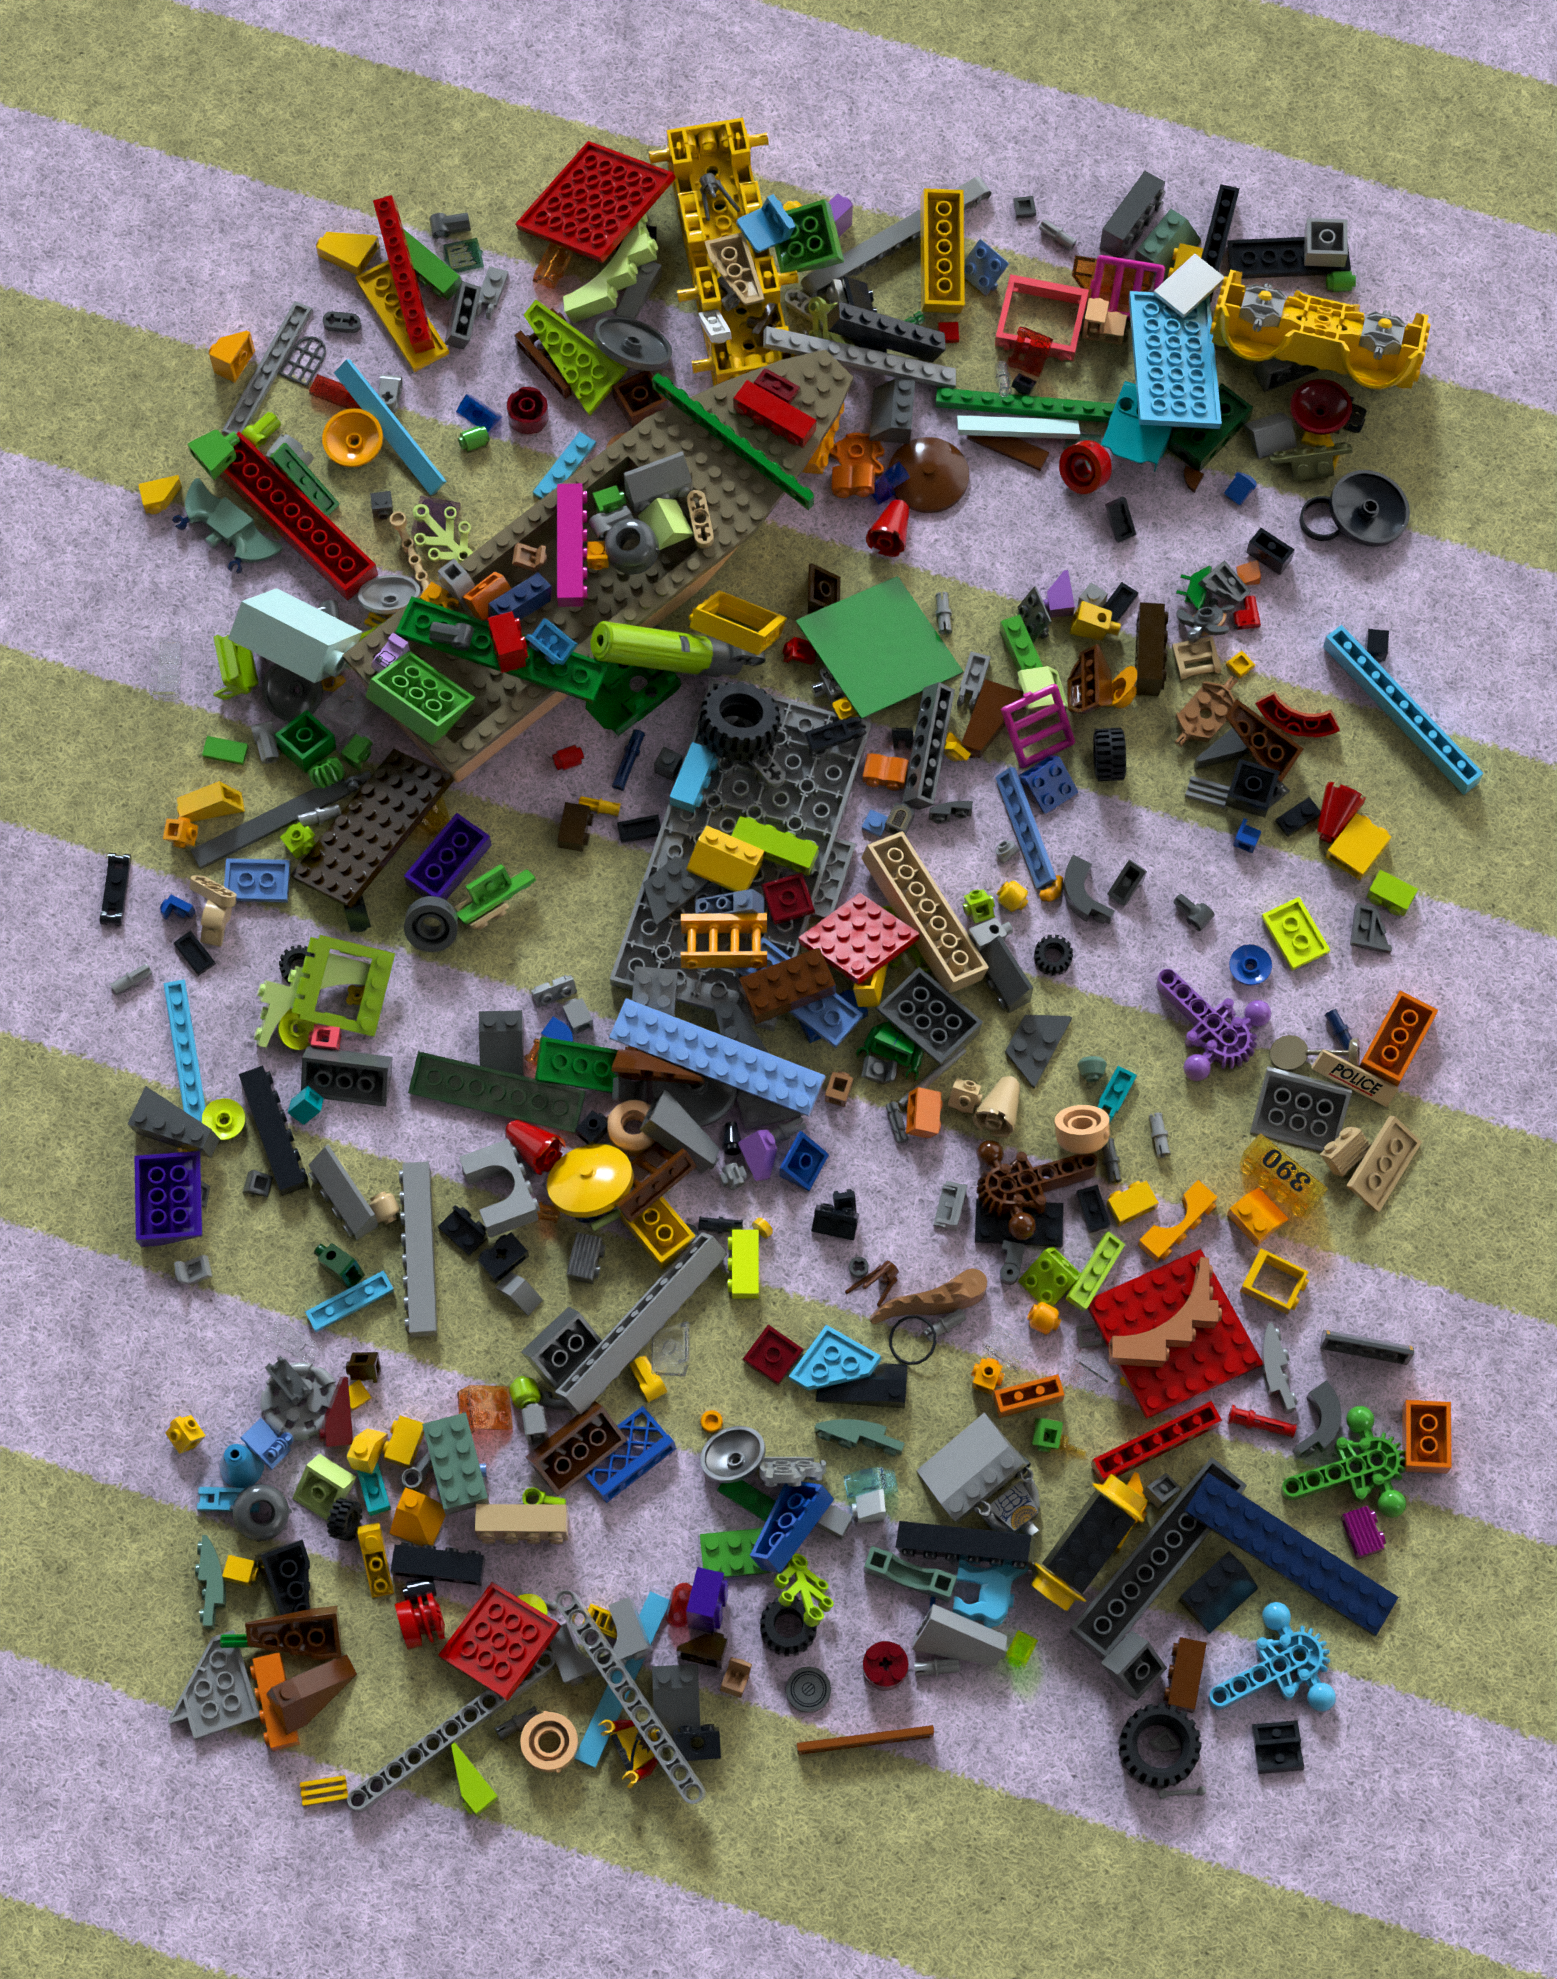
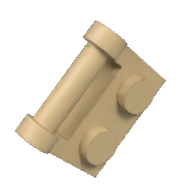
M1213 636L1200 638L1197 642L1185 641L1172 644V651L1180 680H1186L1187 677L1214 672V674L1221 673V665ZM1209 659L1212 664L1185 669L1184 665Z

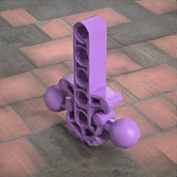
M1163 969L1158 975L1156 986L1159 992L1195 1026L1187 1033L1185 1045L1187 1047L1195 1045L1205 1048V1053L1202 1055L1194 1054L1184 1062L1183 1068L1187 1078L1192 1081H1201L1207 1078L1211 1070L1210 1064L1214 1061L1221 1063L1222 1069L1225 1068L1226 1064L1229 1065L1230 1069H1233L1234 1063L1240 1067L1242 1066V1061L1246 1063L1249 1061V1056H1253V1049L1257 1046V1043L1254 1042L1257 1035L1250 1033L1249 1029L1253 1026L1261 1027L1271 1019V1009L1266 1002L1262 1000L1250 1002L1245 1007V1017L1241 1019L1240 1017H1235L1236 1013L1233 1009L1234 1001L1232 999L1226 998L1213 1009L1172 969ZM1169 979L1172 983L1165 984L1162 980ZM1182 993L1186 995L1187 998L1181 999L1177 996V994ZM1198 1008L1202 1013L1197 1014L1192 1009ZM1227 1017L1231 1019V1024L1225 1021ZM1214 1023L1217 1028H1210L1207 1024ZM1223 1038H1230L1232 1043L1224 1042Z

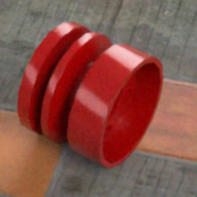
M432 1593L426 1594L429 1604L425 1606L422 1597L419 1596L417 1600L418 1608L415 1609L409 1600L395 1604L400 1628L408 1650L422 1646V1635L424 1634L433 1643L432 1632L437 1631L439 1640L445 1639L444 1619L440 1606Z

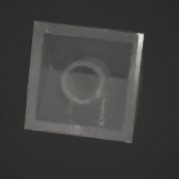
M687 1321L657 1331L652 1336L651 1373L653 1375L685 1377L690 1363V1323Z
M1085 1347L1074 1359L1061 1383L1098 1407L1121 1375V1371Z

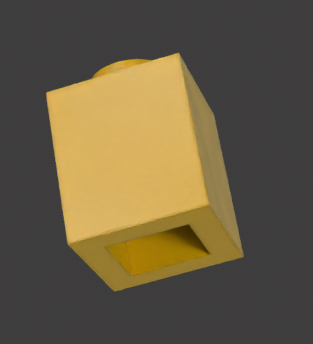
M228 1555L222 1577L225 1581L251 1587L252 1581L256 1582L258 1578L259 1568H256L257 1564L253 1560Z

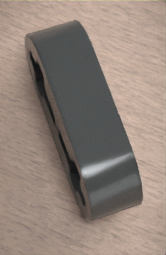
M331 311L323 316V325L328 331L356 333L361 328V320L358 315L353 313ZM331 318H335V322L330 325L329 321H331ZM351 320H355V324L350 327L349 323Z

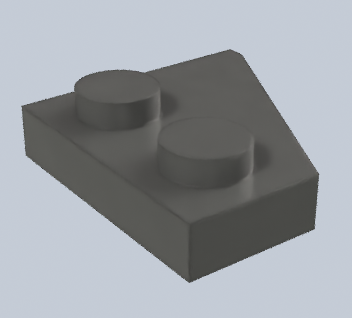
M1225 560L1198 583L1201 587L1234 605L1238 604L1251 592Z
M1359 903L1355 905L1350 945L1390 953L1392 947L1388 945L1385 936L1386 930L1381 923V916L1377 907Z

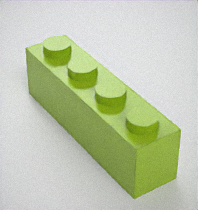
M740 816L731 835L764 850L763 859L807 876L810 875L819 854V846L813 841L801 840L790 832L783 833L769 824L762 825L751 817L744 818Z

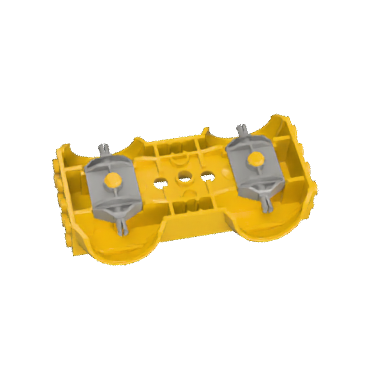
M1230 270L1229 276H1224L1209 333L1213 335L1211 343L1221 347L1228 346L1234 354L1247 361L1261 362L1276 357L1281 361L1289 360L1299 365L1315 366L1320 370L1328 369L1342 375L1349 374L1351 379L1357 384L1368 389L1382 390L1394 385L1402 389H1412L1413 382H1418L1431 326L1430 323H1427L1429 315L1416 313L1413 322L1406 325L1400 317L1391 316L1389 310L1387 314V310H1384L1382 314L1374 311L1364 316V313L1360 312V305L1358 304L1349 305L1306 295L1297 290L1293 297L1288 296L1286 298L1280 289H1272L1271 283H1269V287H1267L1268 283H1265L1263 287L1253 284L1245 288V285H1241L1242 272Z

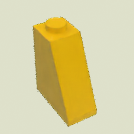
M326 232L323 238L320 237L316 243L318 257L357 276L363 272L380 246L378 236L339 232Z
M220 781L177 798V812L179 816L189 818L191 822L245 812L242 793Z

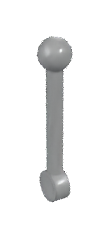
M519 1587L514 1590V1594L517 1597L528 1594ZM542 1599L551 1610L558 1608L555 1601L549 1602Z
M1200 1786L1198 1789L1177 1791L1161 1789L1158 1795L1161 1799L1174 1795L1196 1793L1204 1795L1206 1788Z

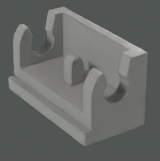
M946 1181V1184H943L933 1226L957 1231L967 1191L966 1184Z

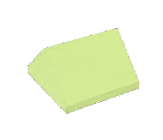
M656 498L638 515L639 520L645 522L654 531L659 543V550L694 536L677 500Z

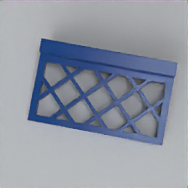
M644 1406L617 1425L620 1430H630L629 1441L622 1444L628 1445L627 1455H615L614 1451L605 1458L610 1459L609 1469H599L597 1464L589 1471L593 1473L592 1476L589 1473L584 1475L606 1503L677 1449L674 1440L669 1434H666ZM643 1413L647 1418V1426H634L635 1419ZM634 1431L646 1432L644 1442L632 1441ZM649 1432H659L662 1436L656 1443L648 1442ZM644 1446L643 1453L639 1456H630L631 1447ZM614 1459L626 1460L625 1467L621 1470H613ZM596 1473L608 1474L607 1481L601 1486L595 1481Z

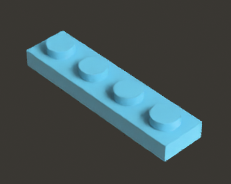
M579 431L534 489L533 495L542 499L553 491L557 484L563 483L572 476L596 446V441Z
M383 1270L305 1311L315 1332H318L394 1292V1288Z

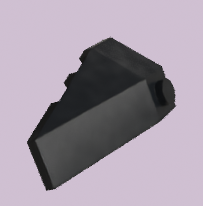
M880 1364L877 1365L870 1377L818 1388L816 1402L905 1409L907 1365Z
M303 1539L255 1554L261 1576L277 1615L310 1609V1560Z

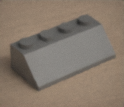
M325 1146L309 1164L311 1172L308 1175L315 1185L319 1183L322 1187L320 1193L325 1201L328 1202L330 1200L334 1205L331 1209L336 1218L340 1219L342 1217L345 1222L343 1228L348 1236L351 1237L353 1235L358 1240L379 1227L376 1216L330 1146Z

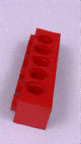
M1209 1401L1094 1458L1091 1467L1100 1484H1104L1110 1474L1118 1477L1219 1427L1222 1419L1212 1401Z

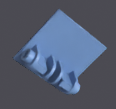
M979 239L964 260V277L987 296L990 290L994 291L997 289V281L1009 263L982 239Z
M262 1418L240 1437L246 1446L270 1470L291 1451L289 1446L294 1440L292 1434L287 1432L279 1437Z

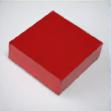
M938 322V331L945 333V343H959L958 322Z

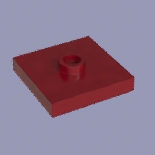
M802 873L761 884L774 925L815 913Z
M768 1324L742 1361L779 1386L802 1355L804 1349Z

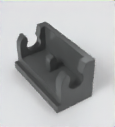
M280 1356L274 1365L269 1363L265 1366V1369L291 1403L296 1406L308 1397L312 1391L287 1360Z

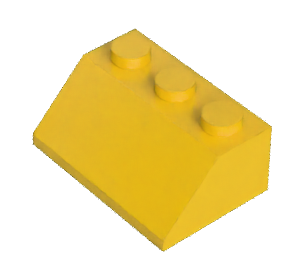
M706 826L696 843L686 871L734 892L748 890L762 866L764 850Z
M663 1196L631 1223L624 1217L622 1212L620 1213L623 1224L661 1269H664L678 1258L696 1237Z

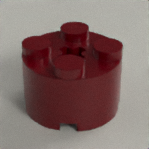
M522 387L508 397L507 413L511 427L522 434L541 432L549 419L547 400L541 391L534 387Z
M881 1641L873 1644L867 1649L863 1658L862 1671L865 1680L872 1687L881 1691L896 1689L907 1676L908 1657L903 1648L894 1642ZM884 1661L891 1665L887 1671L884 1670V1667H880Z

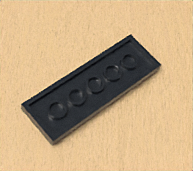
M1304 237L1227 240L1229 272L1230 270L1242 272L1241 279L1327 275L1331 274V272L1351 271L1349 248L1345 267L1304 266Z

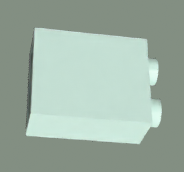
M276 588L241 602L228 639L316 683L330 676L337 677L348 668L353 670L343 659L342 655L359 642L362 631Z

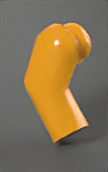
M1055 875L1057 880L1052 882V886L1040 891L1039 897L1042 901L1051 902L1061 896L1062 876Z

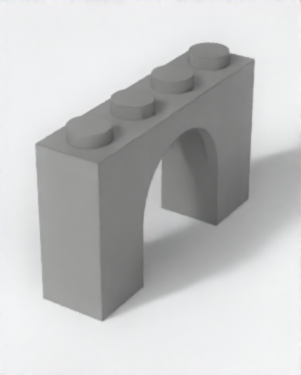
M508 1139L459 1157L469 1185L493 1176L506 1177L515 1184L513 1192L508 1198L479 1210L489 1238L539 1220L537 1211H540L537 1199H532L530 1196L533 1193L529 1180H524L523 1176L526 1175L522 1163H517L516 1159L519 1158V1154L515 1146L511 1147Z
M627 1597L608 1605L617 1629V1640L613 1650L622 1664L625 1666L626 1661L633 1658L636 1661L647 1657V1652L652 1651L634 1600ZM567 1623L562 1624V1627L550 1642V1646L563 1682L574 1687L584 1683V1679L592 1676L596 1678L602 1676L593 1660L584 1656L580 1651L570 1625ZM609 1653L600 1657L602 1664H607L610 1660Z

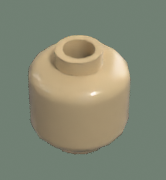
M383 1191L370 1198L371 1202L368 1205L374 1212L378 1223L384 1221L385 1225L397 1219L395 1215L400 1212V1207L392 1193Z

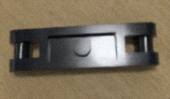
M109 853L100 925L114 923L115 926H122L131 854L120 856L116 853ZM116 864H123L122 869H115ZM109 910L116 911L115 915H109Z

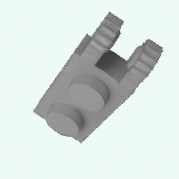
M489 266L481 287L475 316L479 317L482 306L487 305L486 319L491 320L508 278V271Z
M970 652L959 689L957 706H962L966 692L973 694L969 703V709L974 710L990 663V656Z

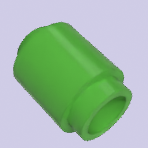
M1351 271L1331 272V274L1326 275L1327 290L1347 292L1352 291V287H1356V276L1352 275Z
M476 426L463 431L458 438L461 449H466L467 452L486 445V442L490 441L484 426Z

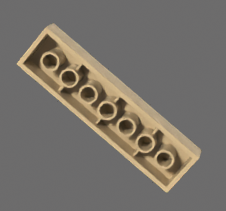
M903 831L868 844L861 859L898 918L919 932L920 939L914 944L940 985L946 991L952 993L981 981L989 968Z

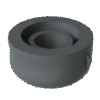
M638 519L619 521L612 526L605 537V552L610 563L615 569L624 574L634 575L645 572L651 568L660 554L659 543L654 531L649 525ZM637 539L640 541L635 549L630 551L623 550V545L628 540Z
M436 896L420 898L412 905H409L404 923L405 936L411 945L421 951H442L448 948L457 936L458 915L452 904L443 898ZM426 918H435L441 924L438 926H428L422 921Z
M267 1484L248 1486L239 1493L233 1505L229 1508L232 1510V1518L239 1532L257 1542L266 1541L279 1535L288 1522L289 1514L292 1513L284 1495L277 1488ZM261 1501L268 1503L272 1511L269 1520L264 1523L254 1522L250 1517V1509L253 1504Z

